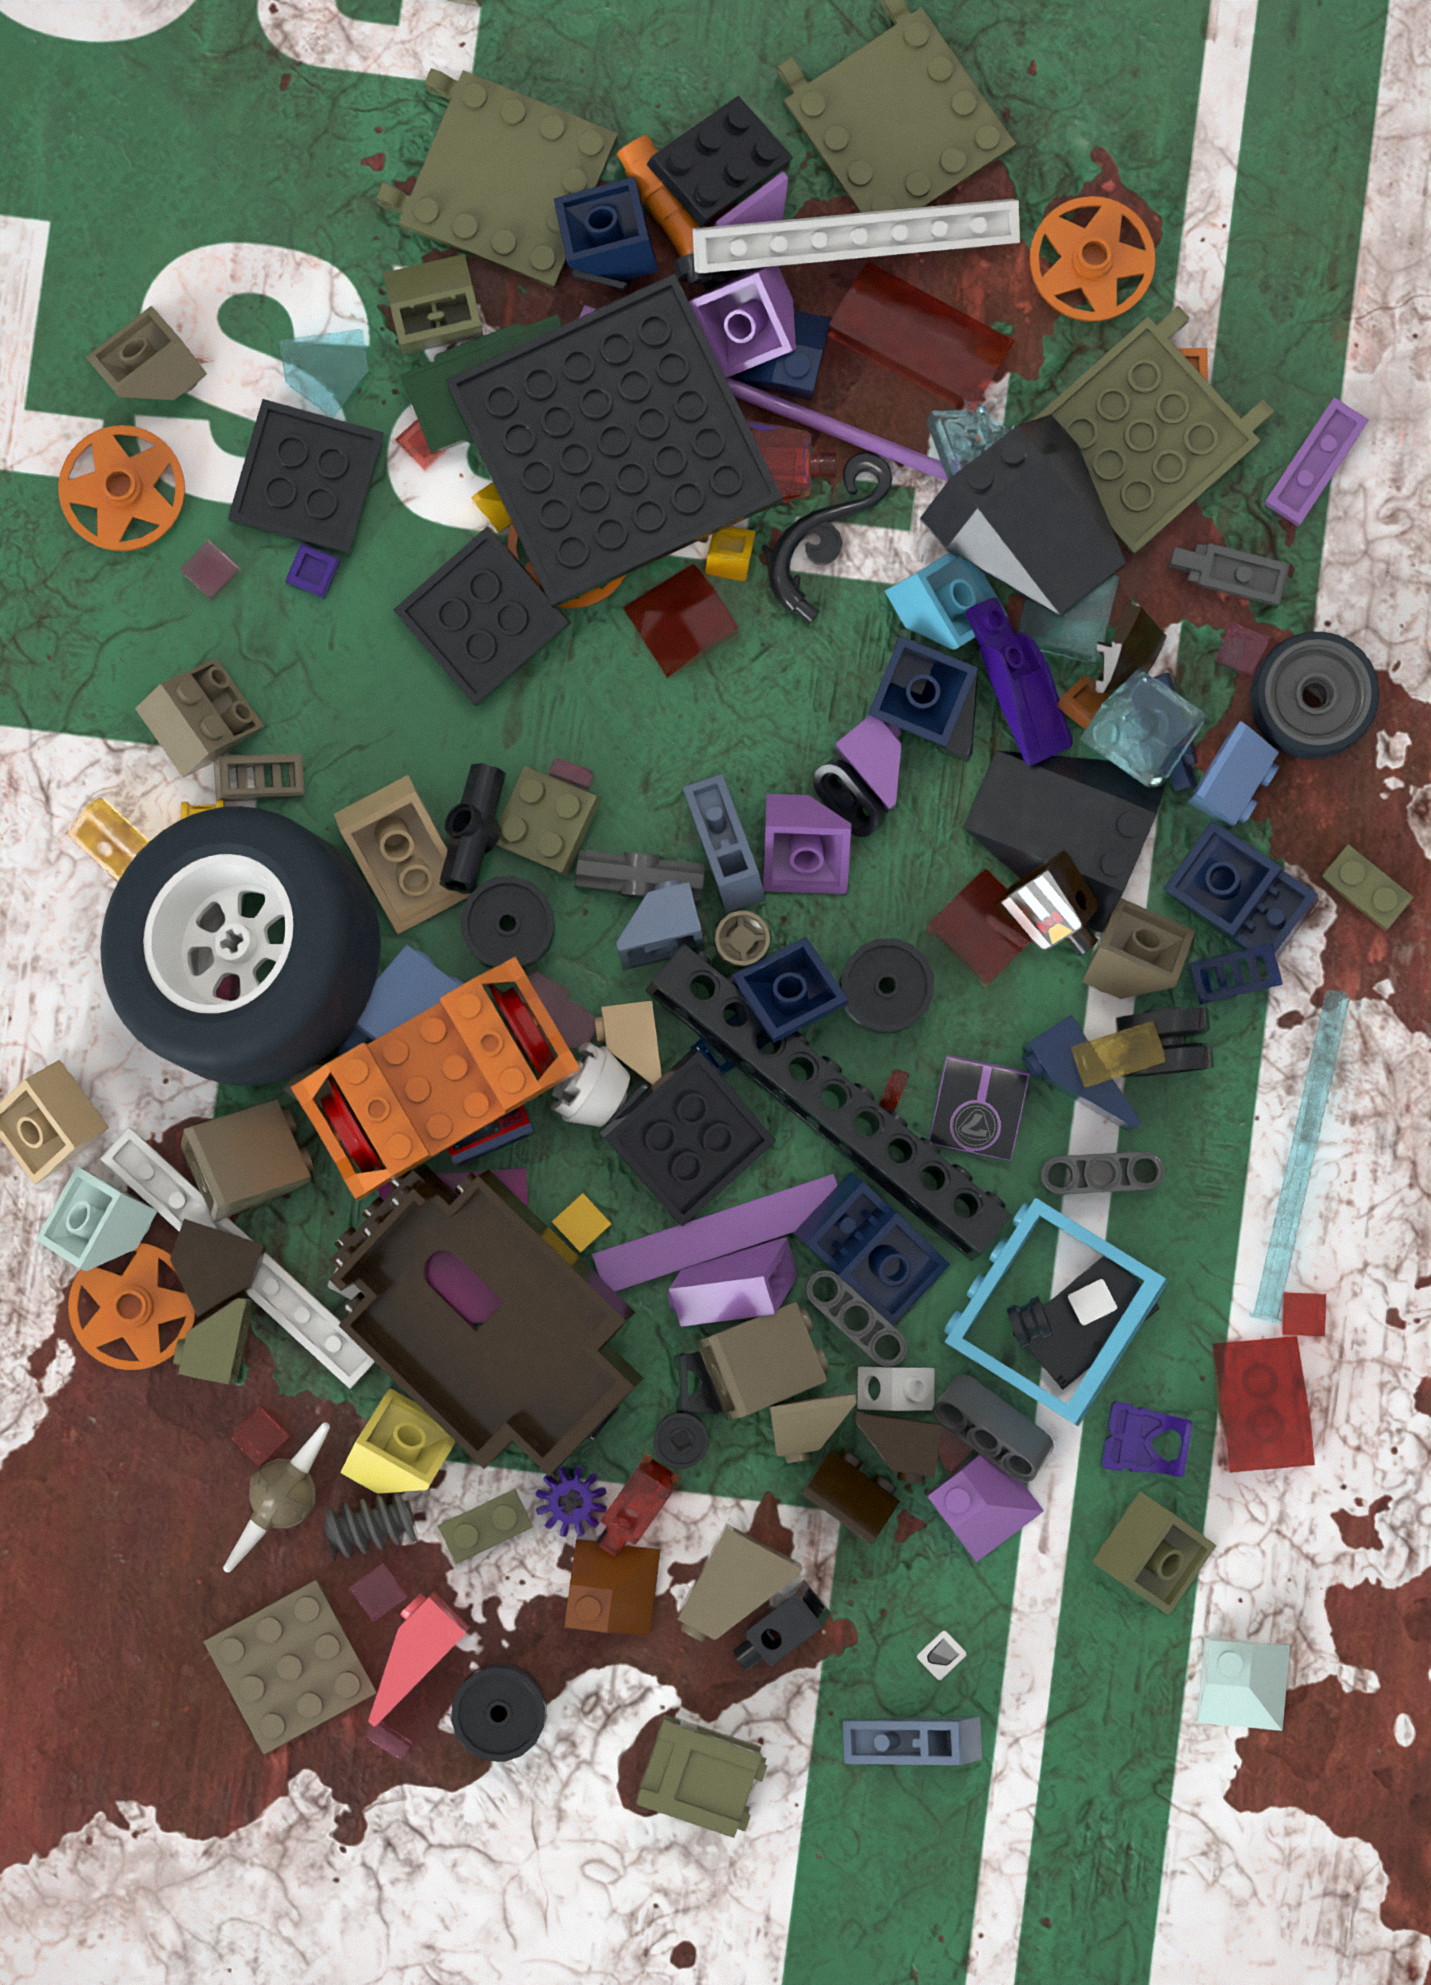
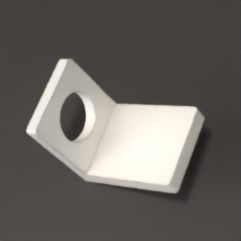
M858 1367L857 1408L890 1411L932 1410L934 1406L935 1369ZM873 1376L880 1383V1394L875 1401L871 1399L868 1392V1384Z

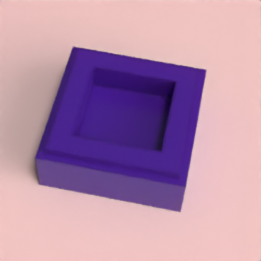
M301 543L285 582L325 599L341 560Z

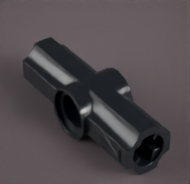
M483 763L471 764L461 803L453 807L446 817L444 828L445 832L451 837L439 884L447 890L462 894L472 893L476 887L484 854L492 850L499 840L501 829L494 820L506 773L498 767L488 766Z

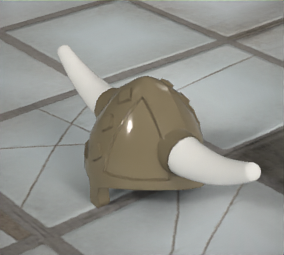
M322 1423L292 1459H274L266 1462L252 1474L249 1500L253 1514L250 1516L246 1528L223 1567L225 1572H231L271 1527L290 1528L300 1524L312 1514L315 1509L316 1487L309 1470L330 1429L329 1423Z

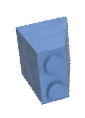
M406 945L376 980L363 1014L347 1037L338 1045V1053L342 1055L363 1042L366 1044L371 1043L441 1002L439 998L464 983L455 977H448L434 966L432 959L421 951H415Z

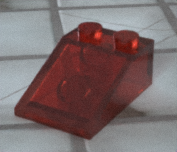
M1297 1336L1212 1343L1224 1471L1233 1473L1315 1465L1311 1419Z

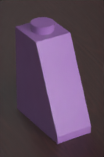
M777 1239L681 1269L668 1291L669 1305L672 1311L677 1313L680 1326L776 1314L798 1277L788 1239Z

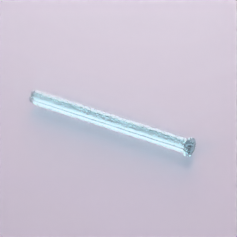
M1327 990L1324 996L1254 1313L1249 1312L1248 1315L1251 1318L1282 1324V1320L1278 1319L1350 1001V996L1345 992Z

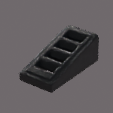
M977 673L947 747L940 744L937 746L939 753L964 762L970 760L973 750Z

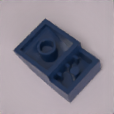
M1211 821L1163 889L1203 922L1270 969L1319 901L1316 892L1284 872L1280 865L1214 821Z
M850 1172L793 1233L892 1326L898 1322L950 1265L916 1230L853 1172Z

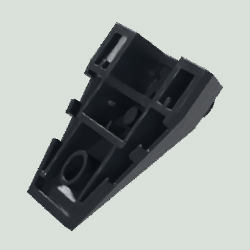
M1052 414L1017 425L953 475L920 517L921 522L946 551L971 562L988 576H994L1013 587L1017 593L1058 617H1062L1126 566L1125 559L1080 448Z
M996 750L963 829L1019 878H1022L1062 850H1065L1098 901L1099 908L1086 923V926L1101 934L1125 891L1157 815L1167 779L1129 762L1051 756L1032 766H1028L1020 752Z

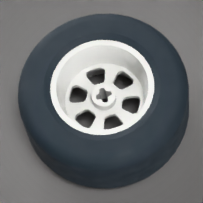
M244 806L220 807L190 815L164 829L150 840L127 866L112 893L105 913L100 945L101 967L105 987L114 1010L132 1035L147 1049L161 1058L208 1080L231 1085H262L288 1079L319 1063L355 1027L367 1006L377 979L381 953L380 925L377 910L366 883L353 864L333 845L290 818L278 813ZM251 892L265 895V903L255 918L242 917L241 898L243 895ZM222 910L225 915L224 924L215 933L206 931L216 915ZM281 917H285L283 944H270L267 934L268 928ZM211 948L214 964L198 976L199 949ZM266 960L276 962L272 971L260 984L256 977L258 968ZM228 974L240 977V996L235 1001L222 1000L216 996L217 988Z

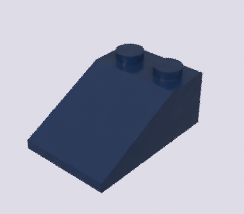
M1072 1015L1023 1046L1026 1055L1021 1057L1034 1079L1041 1076L1045 1083L1126 1131L1141 1124V1121Z

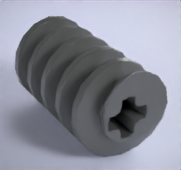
M393 1492L392 1504L387 1505L381 1495H376L374 1509L369 1507L365 1499H360L358 1513H354L349 1504L345 1503L343 1504L342 1517H337L331 1507L326 1509L325 1529L334 1561L337 1558L338 1548L346 1558L353 1557L354 1544L358 1546L363 1554L369 1553L371 1540L374 1541L379 1550L385 1549L388 1535L396 1546L403 1544L404 1531L407 1532L413 1542L418 1541L409 1500L404 1501L399 1492Z

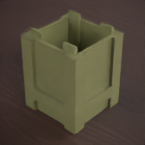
M664 1713L637 1793L636 1805L735 1838L737 1829L746 1831L751 1817L748 1814L750 1807L746 1806V1802L754 1779L760 1782L763 1781L768 1766L765 1764L767 1758L762 1757V1753H760L761 1746Z

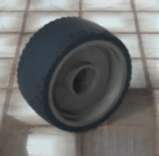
M1328 632L1300 633L1278 643L1260 662L1253 676L1250 688L1252 716L1263 737L1282 753L1305 760L1327 759L1353 747L1369 730L1379 705V682L1370 659L1353 642L1340 635ZM1313 687L1321 692L1323 697L1321 707L1312 708L1304 702L1302 693L1305 688Z

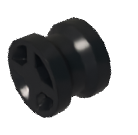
M1039 1296L1031 1298L1027 1305L1021 1307L1011 1305L1006 1307L1020 1347L1029 1345L1033 1338L1040 1336L1046 1339L1053 1336L1049 1320Z

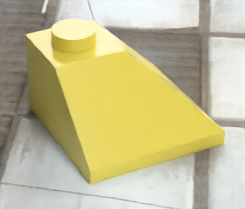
M389 1388L356 1440L340 1473L377 1494L428 1490L456 1441L416 1402Z

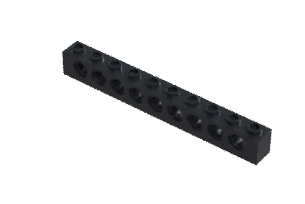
M683 944L645 991L970 1261L982 1255L1012 1217L1005 1210V1203L995 1194L989 1191L984 1193L973 1184L972 1176L964 1168L957 1164L950 1165L939 1155V1148L933 1142L924 1137L918 1138L906 1128L908 1126L907 1122L899 1114L892 1110L885 1111L874 1102L875 1097L869 1089L859 1083L853 1084L841 1074V1067L834 1060L827 1056L820 1057L808 1047L809 1041L800 1032L796 1031L774 1043L735 984L732 976L727 974L722 976L710 966L711 960L705 953L695 947L690 949ZM700 983L704 985L708 990L709 998L706 1000L696 998L691 992L690 984ZM723 1011H735L741 1018V1026L732 1027L728 1025L724 1020ZM765 1037L769 1039L774 1046V1053H762L756 1045V1038ZM798 1064L802 1066L807 1075L806 1081L800 1082L795 1080L790 1075L789 1065ZM823 1091L833 1092L838 1097V1109L829 1108L824 1104L822 1100ZM856 1118H863L870 1123L872 1128L871 1136H864L856 1130ZM889 1145H896L903 1151L904 1163H896L891 1160L888 1155ZM921 1172H928L935 1177L937 1181L935 1191L928 1190L923 1186L920 1178ZM954 1199H961L966 1202L970 1210L968 1218H963L955 1212L953 1207Z

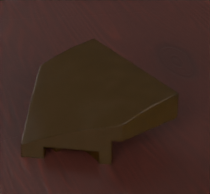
M1126 603L1112 644L1100 641L1097 643L1096 650L1104 657V668L1100 669L1101 676L1096 679V692L1104 694L1149 673L1159 656L1167 635L1141 606Z
M184 1219L170 1260L198 1318L211 1313L210 1310L239 1296L243 1298L248 1295L247 1290L252 1288L266 1248L263 1244Z

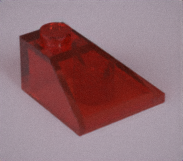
M694 563L623 607V610L667 679L739 634V627L721 598Z

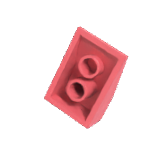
M435 1592L428 1598L420 1593L400 1614L405 1621L398 1628L368 1720L374 1727L450 1651L470 1628Z

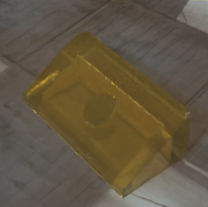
M98 798L86 805L65 833L68 838L117 883L130 862L149 842L103 798Z
M1153 1021L1071 1047L1084 1088L1167 1062Z

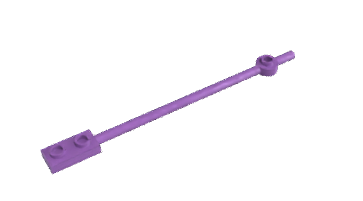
M584 305L580 317L596 309ZM726 378L734 397L921 472L948 482L953 475L961 470L733 378Z

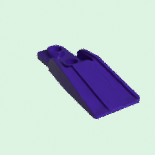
M995 597L966 609L965 616L981 647L980 652L991 683L1025 763L1028 766H1032L1072 747L1073 740L1064 712L1057 707L1060 699L1049 665L1036 642L1023 632L1014 634L998 599Z

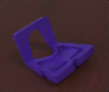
M1114 1401L1111 1403L1107 1426L1111 1435L1105 1439L1101 1465L1103 1468L1122 1471V1468H1127L1130 1472L1162 1473L1183 1477L1193 1426L1192 1421L1165 1415L1144 1407L1136 1409L1133 1408L1132 1404ZM1175 1429L1181 1436L1180 1452L1177 1459L1167 1462L1154 1450L1151 1440L1162 1432Z

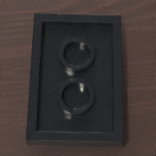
M738 95L651 156L646 165L702 228L787 167L793 157Z

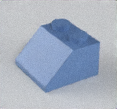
M1240 721L1229 732L1187 803L1230 829L1238 820L1245 824L1258 803L1251 798L1259 784L1266 788L1279 768L1278 765L1273 763L1279 752L1248 725Z

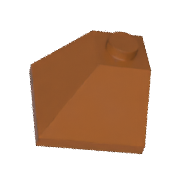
M576 1539L564 1628L604 1633L650 1635L661 1549L600 1542L598 1545L596 1541Z

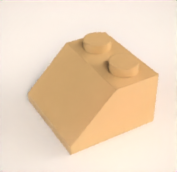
M60 1059L23 1080L0 1103V1138L34 1185L47 1178L88 1148L109 1129L99 1111L93 1106Z

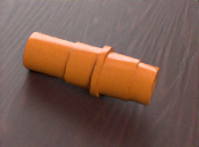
M646 134L623 147L616 155L626 169L627 177H635L642 204L646 205L658 226L661 225L679 256L682 257L694 252L692 228L701 227L646 165L651 156L660 151V149H656L650 137Z

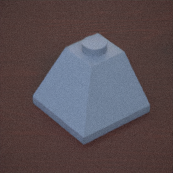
M679 880L662 882L655 886V891L646 894L616 942L623 971L671 959L683 944L690 949L695 947L701 951L705 950L702 930L689 882L680 884Z

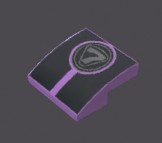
M946 1055L928 1140L937 1146L1011 1161L1030 1072Z

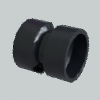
M674 1412L668 1414L659 1422L654 1433L653 1445L657 1456L665 1464L673 1468L685 1469L696 1465L704 1458L708 1450L709 1434L706 1425L698 1416L690 1412Z

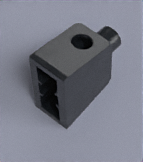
M804 1579L749 1624L744 1632L747 1639L733 1650V1654L747 1671L763 1659L768 1665L773 1666L824 1626L831 1612ZM769 1629L778 1631L781 1638L772 1636Z

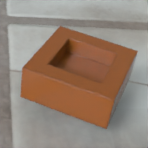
M1085 674L1061 696L1057 707L1089 733L1114 709L1118 700L1109 692L1104 694L1096 692V682Z

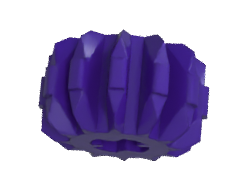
M564 1465L558 1468V1474L561 1479L560 1483L551 1475L548 1476L546 1474L543 1480L553 1491L549 1492L543 1489L536 1491V1497L549 1500V1504L536 1508L537 1514L543 1515L552 1511L553 1516L547 1520L545 1527L551 1529L558 1520L562 1521L561 1537L567 1536L569 1525L572 1523L575 1525L577 1535L579 1537L584 1536L583 1519L594 1528L599 1525L598 1519L589 1513L590 1510L605 1513L607 1510V1505L593 1502V1498L602 1497L607 1493L606 1488L600 1487L591 1491L589 1487L597 1480L598 1475L592 1473L585 1482L581 1481L580 1477L583 1472V1466L576 1465L573 1479H568L566 1467ZM570 1489L580 1493L577 1498L583 1497V1507L576 1506L573 1512L565 1511L563 1508L566 1504L560 1505L559 1502L560 1495L567 1496Z

